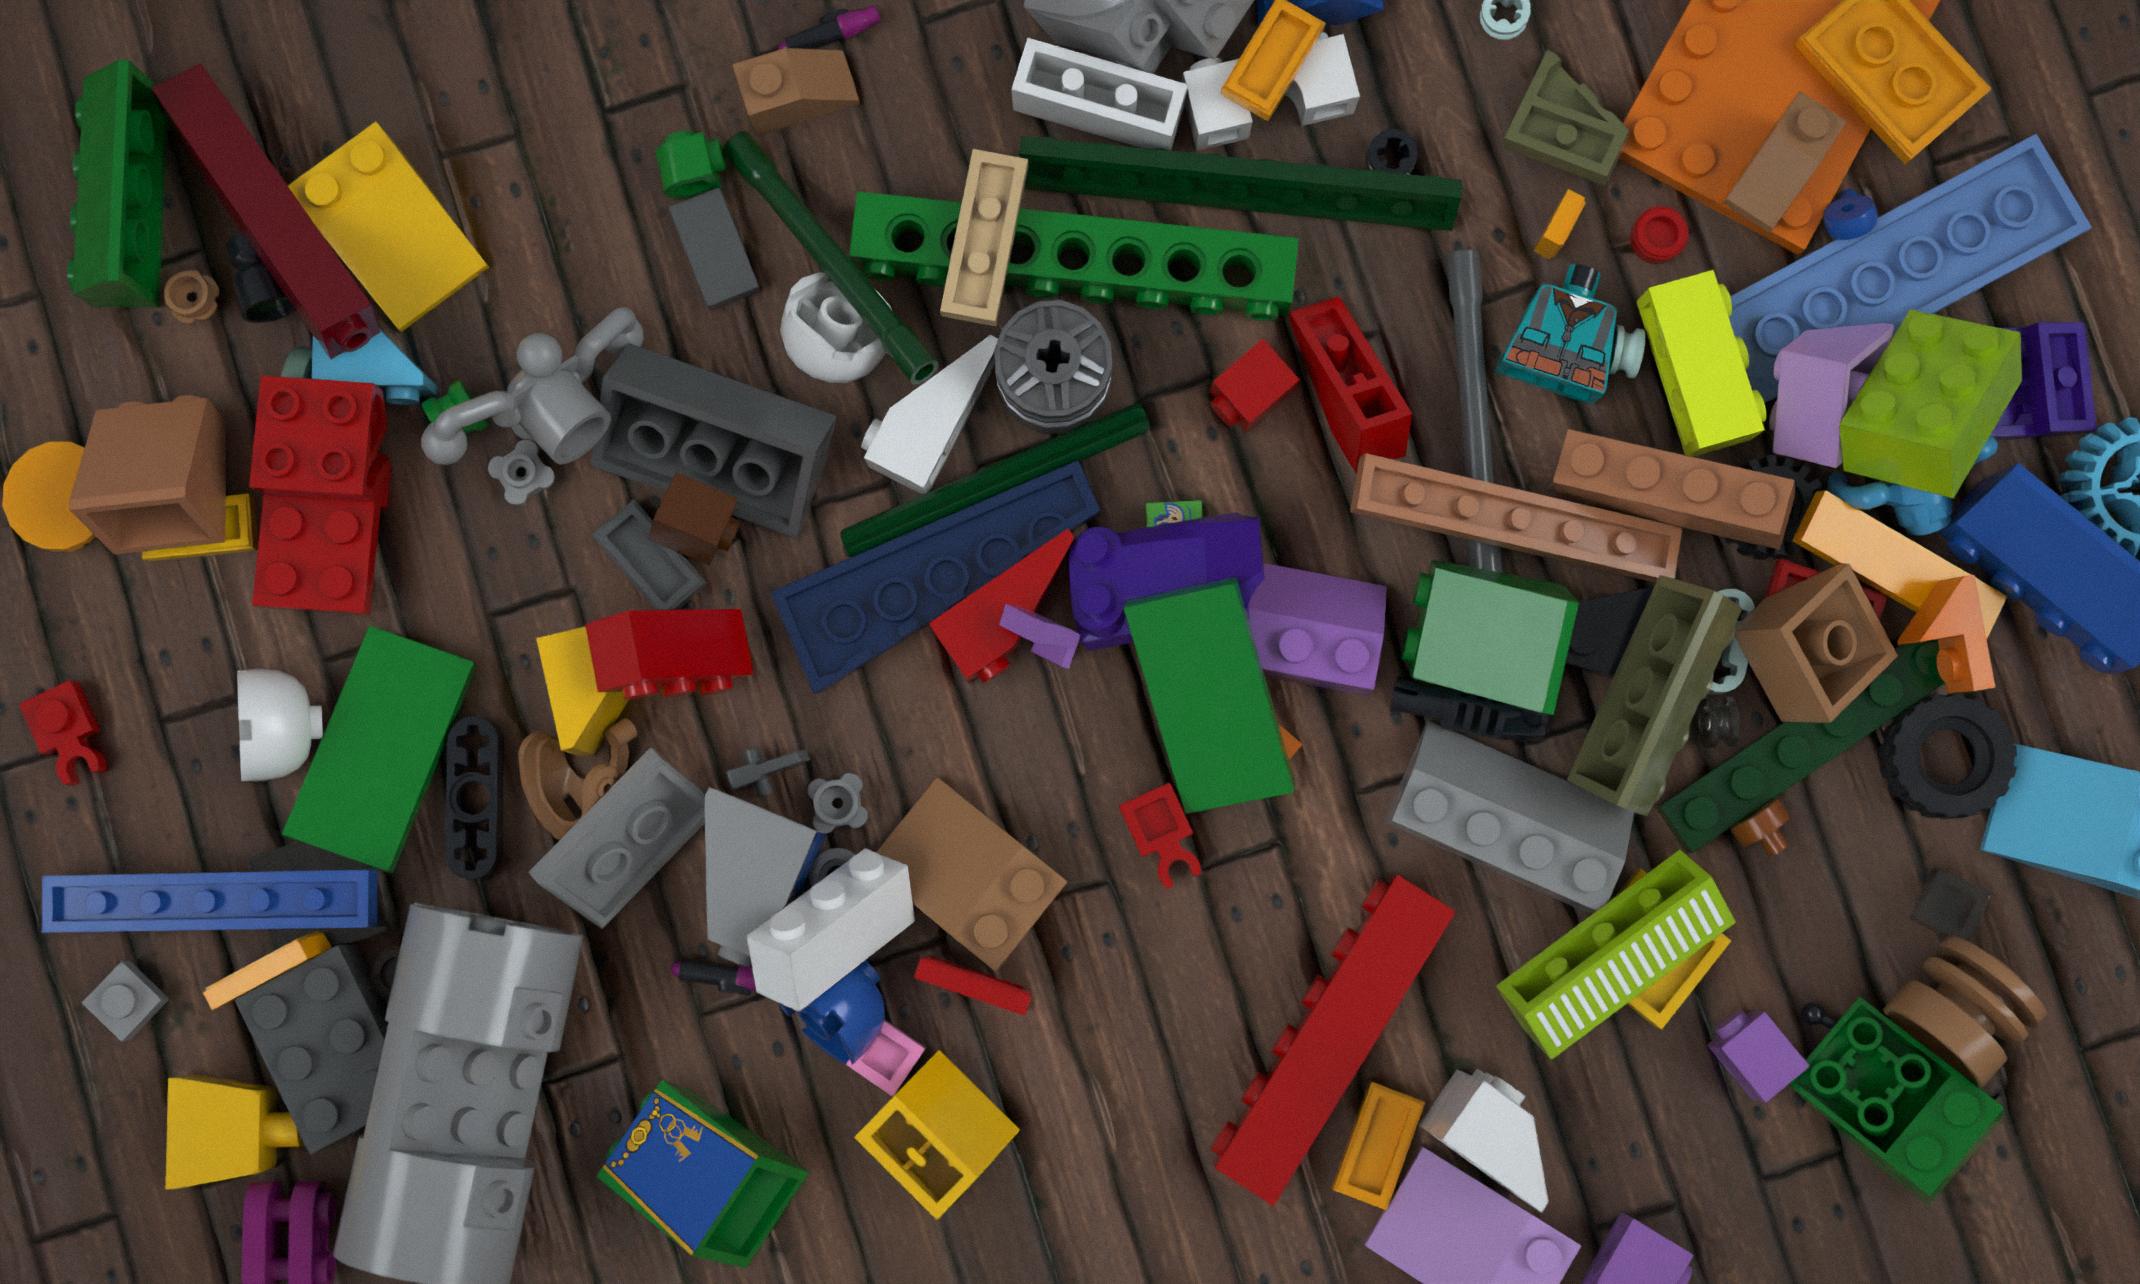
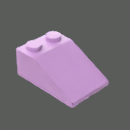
M1423 1146L1392 1195L1388 1209L1382 1212L1364 1242L1366 1247L1423 1284H1560L1581 1248V1245Z

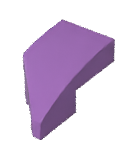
M1010 604L1005 605L1000 626L1034 642L1031 652L1061 667L1070 668L1080 634L1031 610Z

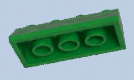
M117 60L84 77L83 97L77 99L75 107L76 120L81 129L80 150H76L73 156V172L78 182L77 203L72 205L70 211V225L75 235V256L70 258L68 262L67 277L69 285L73 290V295L93 307L159 308L168 125L161 115L151 90L156 84L130 60Z

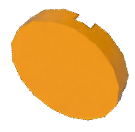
M49 441L29 449L12 465L3 484L2 506L9 525L24 541L51 552H74L86 547L83 545L97 538L69 510L70 497L85 449L84 447L73 442Z

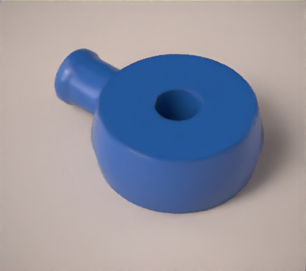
M1853 189L1843 190L1839 194V199L1828 205L1824 211V226L1828 234L1838 240L1861 237L1869 233L1877 224V209L1872 199L1864 195H1857V192Z

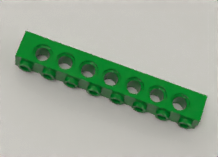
M857 191L849 253L850 260L859 271H862V275L867 279L892 281L895 274L915 276L916 282L923 285L945 287L951 259L949 249L955 239L962 202ZM1020 208L1013 244L1022 243L1028 245L1034 251V254L1029 261L1023 264L1009 262L1004 286L1026 288V294L1038 298H1056L1059 292L1081 294V300L1094 304L1113 303V298L1133 299L1136 306L1150 310L1167 309L1168 303L1189 305L1191 312L1200 315L1217 316L1223 314V309L1245 311V317L1251 320L1276 321L1278 320V315L1288 316L1292 305L1299 238ZM906 232H915L924 238V242L914 252H902L895 247L899 236ZM1077 249L1084 252L1089 261L1080 269L1069 270L1063 267L1058 259L1063 252ZM1133 255L1142 262L1144 267L1135 275L1125 276L1115 270L1113 263L1120 256ZM1176 261H1188L1196 267L1198 275L1187 282L1178 281L1169 274L1168 267ZM1233 266L1243 267L1251 274L1253 281L1245 287H1233L1226 282L1223 272Z

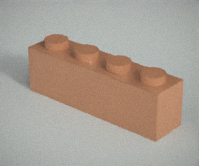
M1570 429L1567 431L1553 479L1555 490L1560 499L1780 550L1795 498V480Z

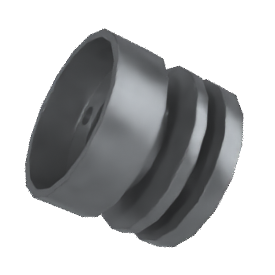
M1063 300L1038 301L1017 311L1002 328L994 349L998 393L1008 413L1024 427L1044 434L1067 433L1090 423L1104 407L1111 388L1112 379L1111 342L1101 322L1083 307ZM1050 352L1061 354L1062 364H1059L1056 373L1046 371L1044 361H1048Z

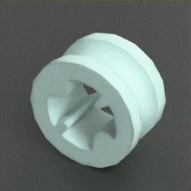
M1484 0L1480 11L1481 25L1491 37L1496 39L1510 40L1524 31L1531 14V4L1529 0ZM1500 2L1505 8L1512 5L1516 6L1518 10H1516L1513 18L1516 22L1510 24L1505 18L1496 22L1492 18L1497 8L1494 4Z
M1615 325L1609 366L1610 375H1614L1618 370H1623L1628 378H1635L1637 376L1645 347L1644 329L1636 328L1633 333H1627L1624 326Z

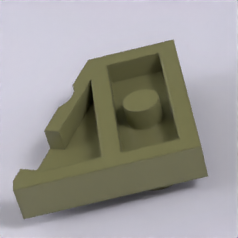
M1547 50L1504 137L1503 148L1606 186L1626 145L1629 129L1612 112L1606 111L1600 106L1598 97L1584 83L1578 85L1561 67V59L1556 53Z

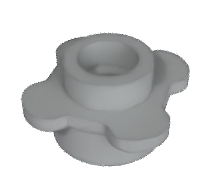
M531 440L519 441L516 444L515 450L504 457L496 456L492 458L488 466L489 474L493 478L499 479L503 485L505 499L513 505L524 504L528 497L538 494L542 489L549 488L555 479L554 471L550 467L545 466L538 457L539 448ZM522 467L525 468L526 475L518 477L517 470Z
M846 773L840 780L826 782L819 778L810 783L807 792L808 796L813 800L816 812L813 818V826L816 830L827 834L832 832L835 827L850 825L853 828H859L865 824L868 812L861 805L859 792L863 787V783L857 775ZM835 798H841L843 801V806L839 809L833 807L832 803Z

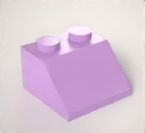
M1876 323L1806 330L1780 350L1774 364V378L1779 380L1778 397L1769 418L1770 430L1774 431L1772 453L1837 468L1843 463L1839 423L1893 338L1894 325Z

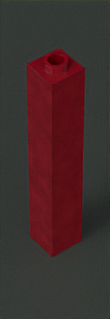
M200 63L152 87V93L164 121L330 360L344 352H353L362 348L373 336L379 334L380 330L371 303Z

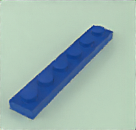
M377 869L42 876V933L377 927Z

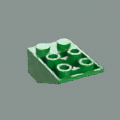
M1861 997L1855 1001L1805 1060L1810 1067L1788 1084L1875 1164L1927 1206L1933 1203L2002 1121L2005 1108Z

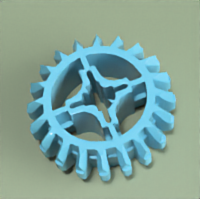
M2130 417L2120 421L2118 426L2115 423L2109 422L2098 427L2097 435L2090 433L2082 437L2078 443L2081 451L2075 450L2069 453L2065 459V462L2072 470L2061 473L2057 481L2070 488V492L2060 495L2061 498L2140 561V495H2133L2132 492L2118 493L2127 488L2133 491H2140V424L2137 418ZM2116 452L2118 464L2113 466V480L2110 485L2100 487L2102 471L2109 458ZM2106 508L2114 512L2118 517L2120 525L2113 520Z

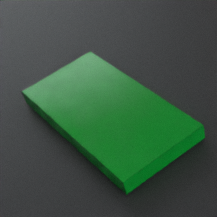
M1237 577L1126 601L1123 608L1185 814L1294 793L1296 784Z
M369 625L282 835L393 874L477 665L473 661Z

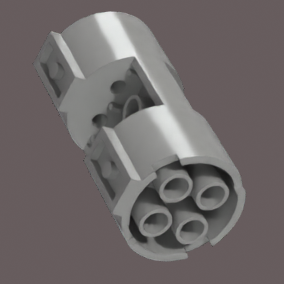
M422 903L410 904L385 1020L389 1022L366 1128L364 1134L359 1135L333 1252L335 1259L362 1271L422 1284H510L535 1164L525 1159L547 1053L560 1051L583 935L459 909Z

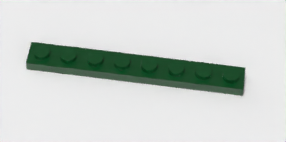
M1021 136L1019 157L1028 159L1024 189L1445 231L1453 230L1462 198V180L1441 178L1435 175L1419 176L1388 173L1382 170L1368 171L1338 168L1325 164L1308 165L1278 162L1272 159L1257 160L1227 157L1214 153L1197 154L1168 151L1162 148L1147 149L1116 146L1104 142L1066 141L1052 137L1036 138Z

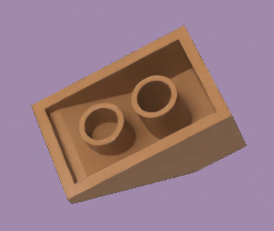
M938 777L876 852L908 865L913 904L995 972L998 971L1068 883V881Z

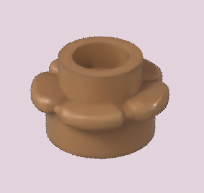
M186 270L173 275L165 285V304L172 309V316L180 322L191 324L196 319L205 321L217 309L218 304L215 300L219 296V288L215 280L208 275L202 276L197 270ZM191 293L197 294V299L194 302H189L188 296Z

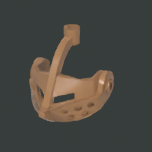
M624 718L605 730V737L611 745L610 764L595 766L588 772L585 779L577 776L568 765L564 751H561L559 740L555 739L554 736L545 731H536L528 735L522 742L518 756L520 778L527 801L537 819L555 839L560 840L625 774L629 757L627 742L637 736V730L629 719ZM569 796L573 798L582 811L581 818L577 820L564 802Z

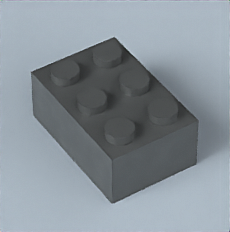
M337 945L234 999L310 1155L330 1149L365 1130L389 1023L385 1020L387 1004L374 991L371 985L370 969L358 945Z

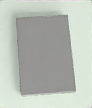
M650 747L529 871V874L544 889L600 928H603L705 824L704 797L706 792Z

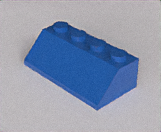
M2019 463L1977 482L1951 514V523L1937 531L1949 541L1947 543L1949 551L1961 561L1970 565L1977 564L1993 577L1990 582L1996 590L2007 595V598L2018 601L2020 599L2036 613L2034 618L2042 628L2053 635L2065 636L2081 649L2078 652L2080 658L2095 670L2113 674L2137 667L2140 664V561Z

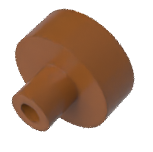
M1776 797L1729 829L1742 847H1747L1759 841L1769 857H1772L1789 846L1778 828L1785 824L1791 816Z

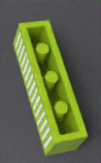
M1678 850L1496 985L1522 1029L1552 1060L1735 924L1736 921L1712 876L1684 852Z

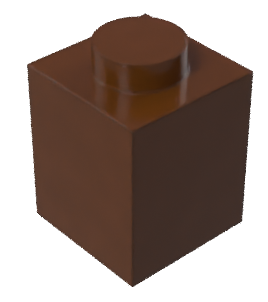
M675 472L653 519L648 539L710 566L717 549L728 552L741 521L731 517L738 498Z

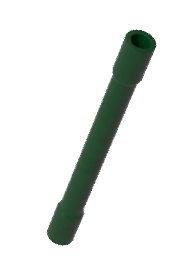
M743 131L733 135L723 148L725 156L747 183L762 195L879 338L883 349L912 384H920L929 379L938 368V361L911 328L903 324L778 173L774 162L750 133Z

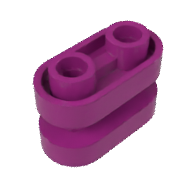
M252 1181L249 1184L243 1207L242 1284H280V1280H288V1284L333 1283L336 1259L333 1256L334 1251H328V1228H332L336 1221L337 1198L334 1192H328L324 1181H298L294 1186L291 1198H283L282 1187L278 1181ZM283 1222H289L288 1257H282Z

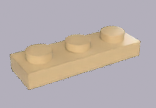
M977 149L972 150L940 309L941 316L990 326L997 325L1028 170V159Z

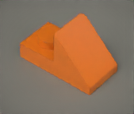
M1975 575L1938 581L1899 637L1897 645L1938 639L1940 651L1937 654V669L1941 679L1946 683L1947 694L1995 688Z

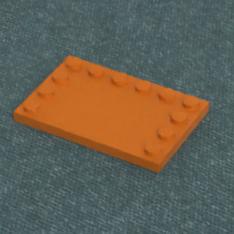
M1690 0L1623 121V124L1629 129V134L1619 159L1787 250L1800 255L1810 242L1824 216L1826 207L1830 205L1871 129L1794 46L1795 42L1843 0ZM1910 0V2L1929 21L1940 0ZM1801 91L1846 120L1847 123L1807 183L1773 230L1768 233L1723 204V202L1776 121Z

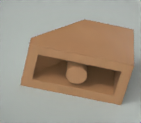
M784 48L732 64L756 136L860 104L843 50Z
M1800 91L1776 121L1723 204L1770 233L1822 162L1847 121Z

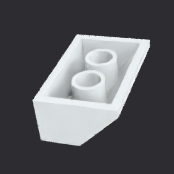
M1476 1069L1473 1075H1469L1456 1070L1418 1125L1510 1193L1542 1212L1548 1204V1197L1534 1116L1520 1107L1525 1096L1499 1077H1493L1487 1072L1483 1073Z

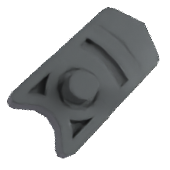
M758 747L743 752L747 762L746 765L729 770L726 774L732 790L735 789L737 792L755 786L758 797L761 798L773 793L769 776L801 766L810 761L807 750H800L763 762Z

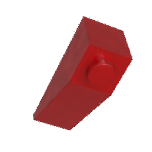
M1338 296L1289 312L1291 327L1331 433L1354 472L1357 473L1359 458L1364 454L1392 460L1405 457L1412 412L1341 298Z
M1066 529L929 622L932 631L969 684L977 678L983 684H986L1011 666L1006 658L1015 653L1023 637L999 625L1005 605H1015L1035 613L1038 612L1070 553V547L1075 540L1069 529Z

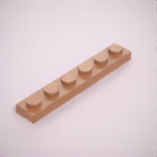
M1364 454L1359 458L1350 508L1351 513L1654 583L1657 582L1660 575L1675 579L1682 535L1681 527L1371 454Z

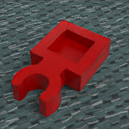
M68 680L19 703L40 754L50 756L58 752L56 773L63 784L68 786L80 784L79 778L75 773V765L82 758L86 759L92 773L101 774L107 771L106 760L102 753L95 748L89 747L86 738L101 731L78 681Z
M1170 782L1118 806L1141 857L1157 851L1160 858L1157 874L1161 884L1166 889L1174 887L1168 873L1169 866L1174 861L1181 860L1187 863L1193 877L1201 874L1200 863L1196 856L1182 849L1179 840L1192 835L1193 831Z

